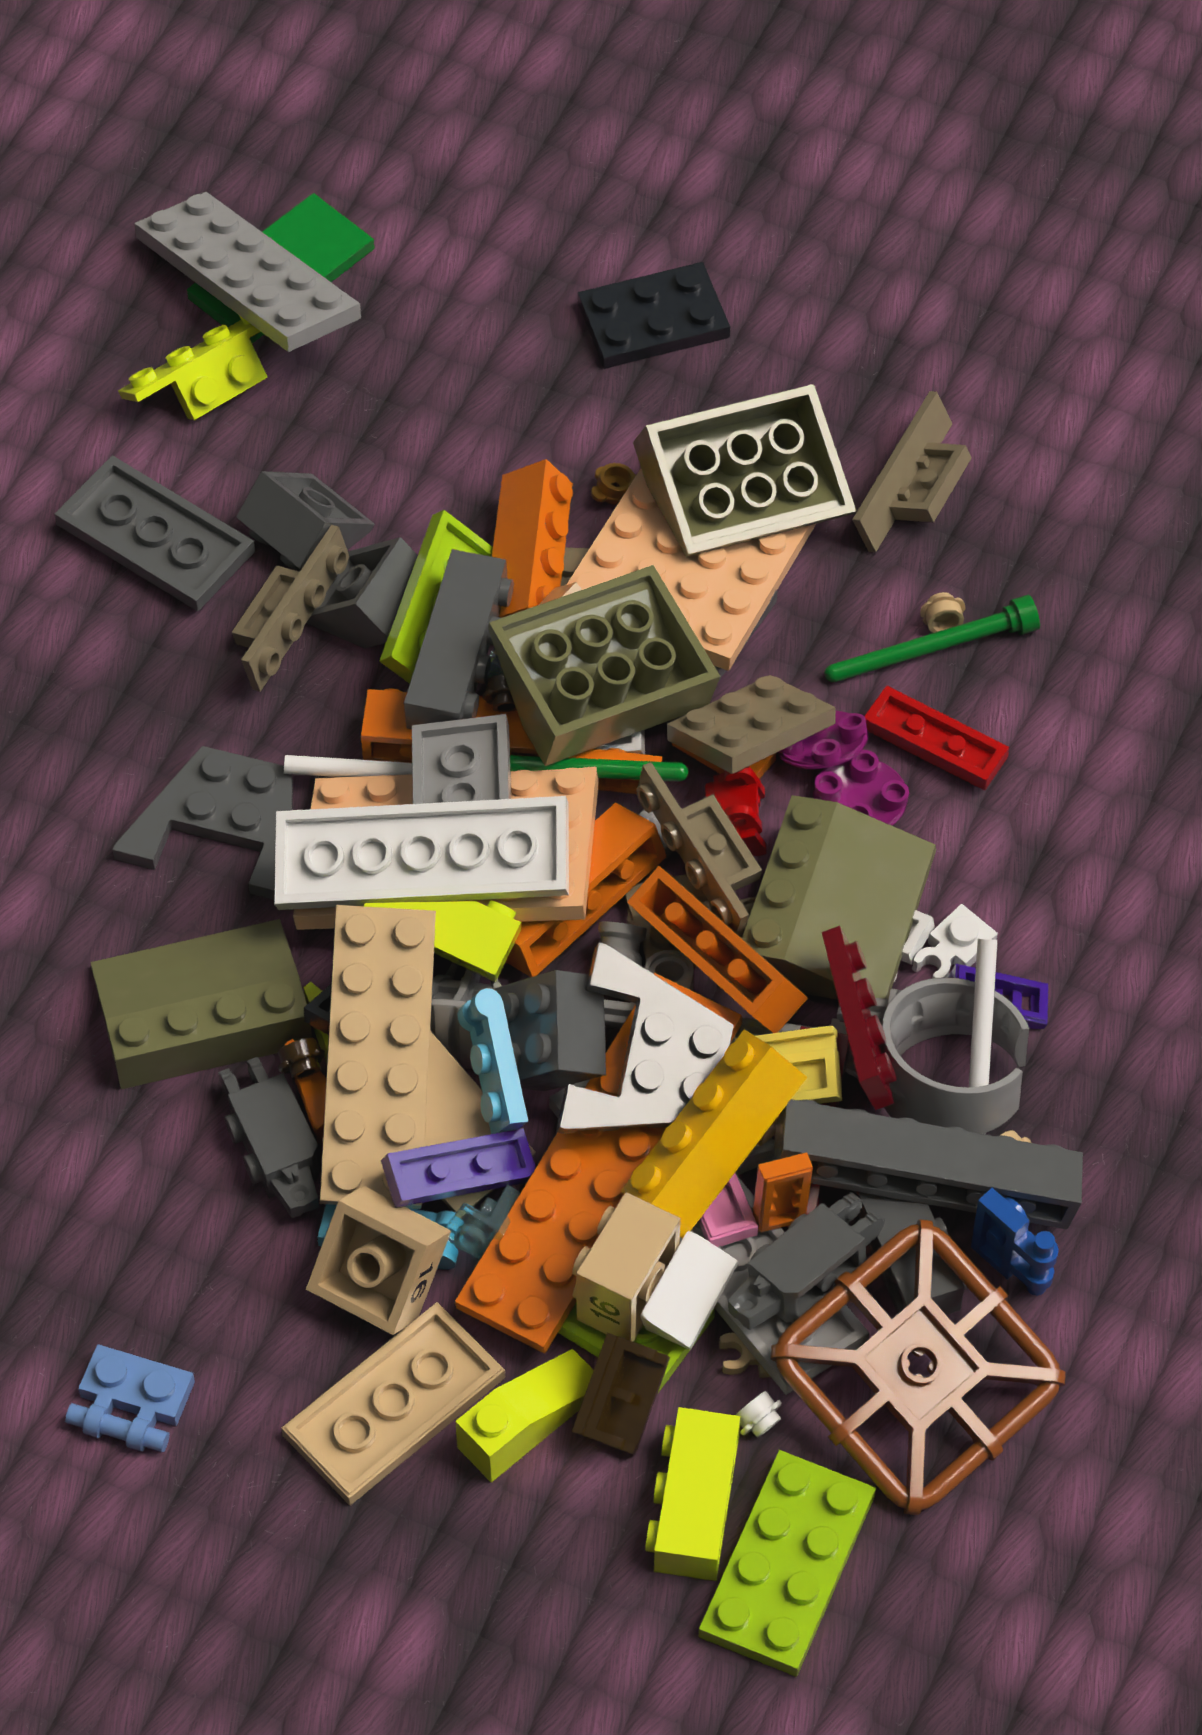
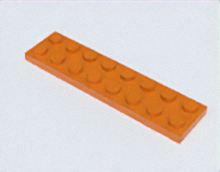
M654 973L660 979L734 1025L731 1037L732 1042L742 1025L741 1014ZM636 1004L606 1052V1075L590 1079L585 1087L586 1089L617 1096ZM647 1126L619 1128L617 1131L599 1132V1129L576 1131L570 1134L557 1133L456 1298V1308L546 1354L576 1303V1299L572 1297L576 1285V1276L572 1274V1270L579 1253L585 1246L592 1248L599 1237L597 1228L604 1212L609 1206L617 1207L624 1196L621 1192L622 1188L629 1181L634 1170L642 1164L661 1139L667 1127L647 1128Z

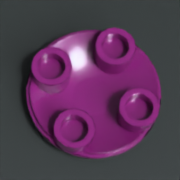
M835 710L836 724L777 752V755L787 764L805 769H821L842 764L855 757L865 747L868 741L866 718L859 713Z
M862 750L855 757L842 764L824 768L816 776L813 796L814 799L838 802L893 826L900 820L906 810L909 788L893 768L879 761L878 756L874 752Z

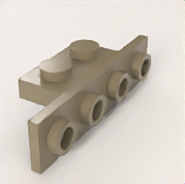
M929 391L852 519L869 552H877L895 520L934 522L972 458L966 445L941 444L952 426V422L937 392Z
M331 525L300 572L276 566L232 631L236 644L249 648L241 661L253 690L261 692L269 678L276 674L281 660L293 642L300 638L304 625L314 610L321 606L326 592L338 574L345 570L349 554L338 526Z
M652 762L643 765L639 785L636 789L640 804L646 812H653L661 825V834L670 850L678 851L685 862V871L689 881L694 888L702 889L710 902V910L742 938L749 914L734 891L759 880L762 869L714 795L681 809Z

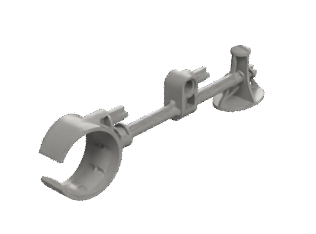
M663 950L647 958L646 970L693 991V963L682 952ZM452 962L445 975L438 974L433 977L430 1031L462 1068L472 1069L470 1060L472 1048L470 1031L465 1030L459 1024L457 1013L480 990L486 988L495 990V988L501 987V984L498 982V979L496 982L490 980V984L479 983L481 975L466 969L461 980H453L460 965ZM933 978L919 981L903 990L891 989L889 999L876 998L877 1005L871 1007L870 1012L871 1016L877 1015L885 1033L886 1043L879 1045L881 1054L887 1053L896 1075V1081L889 1083L894 1104L884 1107L888 1115L892 1118H911L919 1123L941 1127H960L969 1132L980 1134L990 1132L1008 1121L1019 1109L1023 1071L1018 1068L1026 1064L1029 1027L1020 1011L1007 998L994 990L991 1041L1006 1050L1014 1059L1018 1068H1015L1008 1076L995 1083L966 1088L949 1086L933 1081L911 1068L900 1055L917 1043L936 1036L949 1034L972 1035L975 982L959 978ZM604 999L605 1027L621 1029L635 1003ZM839 1004L837 1019L833 1018L829 1026H834L838 1033L847 1034L844 1022H840V1020H844ZM742 1018V1025L730 1044L735 1042V1038H738L744 1029L754 1036L772 1034V1032L756 1019ZM786 1023L779 1032L800 1030L803 1025ZM850 1047L845 1072L858 1078Z

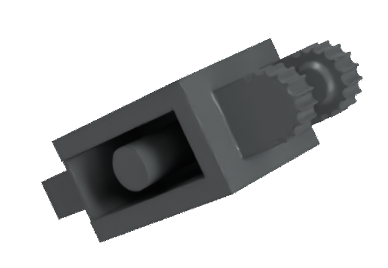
M258 1057L247 1061V1071L251 1081L255 1084L240 1090L238 1081L229 1068L218 1072L220 1083L229 1101L231 1113L224 1116V1121L233 1143L242 1142L248 1155L243 1156V1162L252 1183L261 1182L268 1198L277 1196L291 1218L301 1216L305 1212L318 1208V1195L314 1185V1180L320 1171V1163L317 1158L318 1144L284 1074L269 1078Z
M852 1193L847 1194L845 1197L843 1196L841 1200H838L830 1208L821 1203L808 1215H800L792 1222L787 1232L772 1244L761 1246L748 1262L749 1278L728 1299L729 1313L749 1330L776 1314L785 1322H794L836 1286V1278L845 1271L853 1272L866 1260V1246L882 1231V1228L885 1226L884 1218L873 1211L865 1215L864 1218H861L854 1225H848L851 1220L853 1221L857 1217L863 1204L862 1200Z

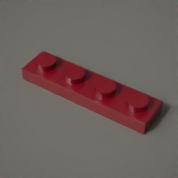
M837 926L821 933L858 1079L874 1109L878 1110L894 1104L889 1083L896 1081V1075L889 1056L886 1052L881 1054L879 1045L886 1043V1037L877 1015L871 1016L870 1008L876 1006L877 1003L868 979H862L860 971L867 969L864 954L857 941L849 943L842 928Z

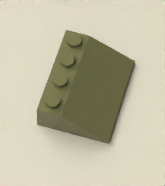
M814 384L649 424L643 428L633 441L646 484L686 557L852 515L856 512Z
M654 565L497 619L488 624V630L522 727L545 766L686 715L691 710L710 704L721 677Z
M792 795L742 939L802 993L838 1000L821 932L840 926L849 943L857 941L862 949L867 964V969L860 971L862 979H868L875 998L888 999L903 955V948L913 924L914 912L918 909L936 853V845L838 802Z
M280 919L90 962L121 1090L238 1063L256 1057L276 1054L291 1039L296 1041L312 1038L311 1025L304 1022L306 1000Z

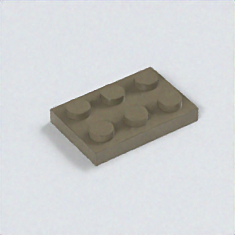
M769 675L757 679L754 683L742 689L727 693L721 699L702 708L691 710L685 716L668 723L667 739L675 745L734 774L836 724L835 707L816 698L811 693L804 692L783 682L778 677Z

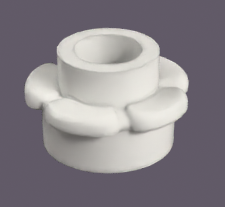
M766 1391L753 1399L736 1414V1416H740V1425L743 1428L740 1433L745 1435L752 1431L757 1438L766 1433L781 1420V1417L776 1412L782 1404L781 1401L774 1402Z

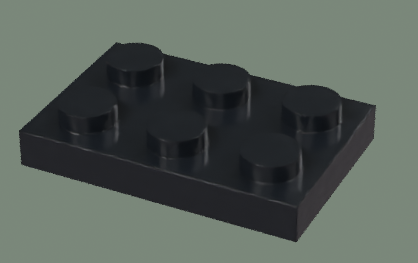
M703 262L578 292V306L604 369L730 338V324Z

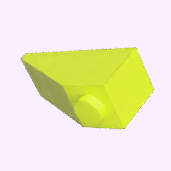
M490 900L487 906L477 901L365 903L364 907L436 911L434 953L493 982L497 981L521 931V922L514 919L516 912L493 900Z
M571 1349L494 1389L455 1421L457 1448L492 1483L580 1410L594 1370Z

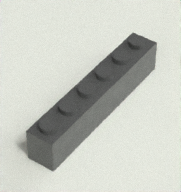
M791 1099L782 1110L776 1124L773 1161L807 1152L813 1166L812 1184L976 1213L978 1200L993 1188L1004 1198L1009 1197L1015 1200L1024 1209L1027 1218L1030 1220L1029 1223L1067 1230L1082 1204L1083 1152L1067 1150L1059 1145L1034 1144L1018 1141L1004 1135L990 1136L969 1132L960 1127H941L919 1123L911 1118H892L870 1114L862 1109H842L820 1105L812 1100L798 1101Z

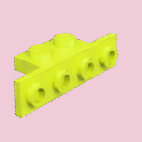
M240 316L241 320L229 327L221 325L206 332L203 335L204 341L195 347L185 346L171 352L166 356L167 363L155 370L149 367L136 372L129 377L130 384L118 390L122 399L139 402L171 383L187 418L196 420L268 378L249 339L261 331Z

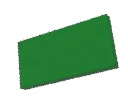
M312 193L262 231V233L330 282L334 281L375 249L374 238L315 193ZM196 282L187 289L188 299L219 324L229 327L241 320L236 312ZM259 332L250 337L251 343H254L264 333Z

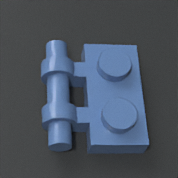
M97 1344L78 1388L80 1397L94 1401V1404L87 1408L71 1403L66 1413L65 1422L83 1428V1433L89 1436L100 1438L104 1434L124 1440L128 1448L138 1451L150 1448L164 1452L168 1445L170 1433L154 1427L157 1421L177 1426L195 1383L194 1374ZM114 1408L137 1414L138 1416L133 1421L113 1416L111 1413Z

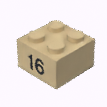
M363 1186L338 1201L306 1290L394 1335L419 1317L451 1230L404 1206L395 1208L393 1200Z
M625 1192L616 1208L609 1206L604 1212L597 1228L599 1237L592 1248L585 1246L581 1250L573 1266L572 1274L576 1276V1285L572 1297L576 1299L577 1320L606 1335L610 1333L634 1342L644 1325L641 1320V1313L680 1245L681 1218Z

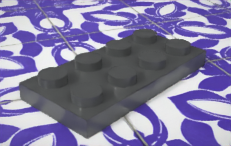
M113 455L54 514L57 526L197 612L255 553L254 540Z

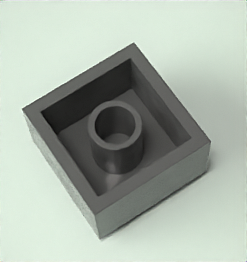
M554 970L495 988V991L498 992L503 1000L521 1089L545 1092L606 1075L604 995L586 990L588 974Z

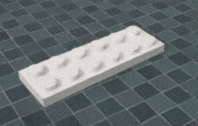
M566 796L276 811L274 904L278 910L336 907V905L364 906L365 903L447 902L569 895V802Z

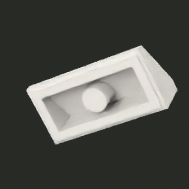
M687 1231L641 1313V1320L645 1329L691 1350L739 1264L738 1260L701 1236Z

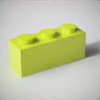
M678 1407L676 1425L665 1426L661 1455L670 1457L668 1473L658 1472L654 1503L662 1504L660 1521H649L645 1551L654 1553V1572L717 1581L739 1441L740 1416Z

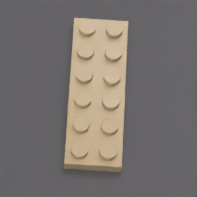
M336 905L320 1204L337 1205L340 1199L363 1186L393 1200L381 1160L387 1153L425 1146L436 911ZM422 1203L404 1207L408 1209H421Z

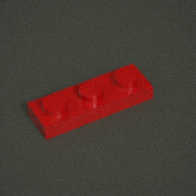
M887 685L864 716L868 732L984 791L1008 758L1009 746Z

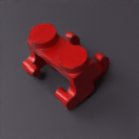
M746 767L734 774L724 770L723 773L714 776V782L706 783L705 796H715L753 856L765 855L767 853L766 843L760 835L762 833V821L759 818L760 799L765 798V787L750 767Z

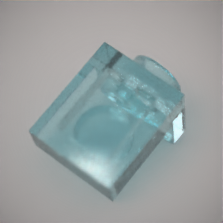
M507 1184L495 1201L487 1197L478 1210L467 1203H463L445 1227L451 1230L448 1241L480 1260L492 1239L500 1240L510 1224L507 1215L521 1192Z

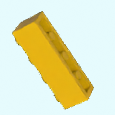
M744 1029L735 1042L727 1048L724 1056L706 1080L697 1087L693 1097L674 1122L665 1129L661 1139L642 1164L634 1170L621 1192L623 1194L627 1192L681 1218L680 1237L683 1239L687 1231L693 1229L807 1079V1076L772 1046Z

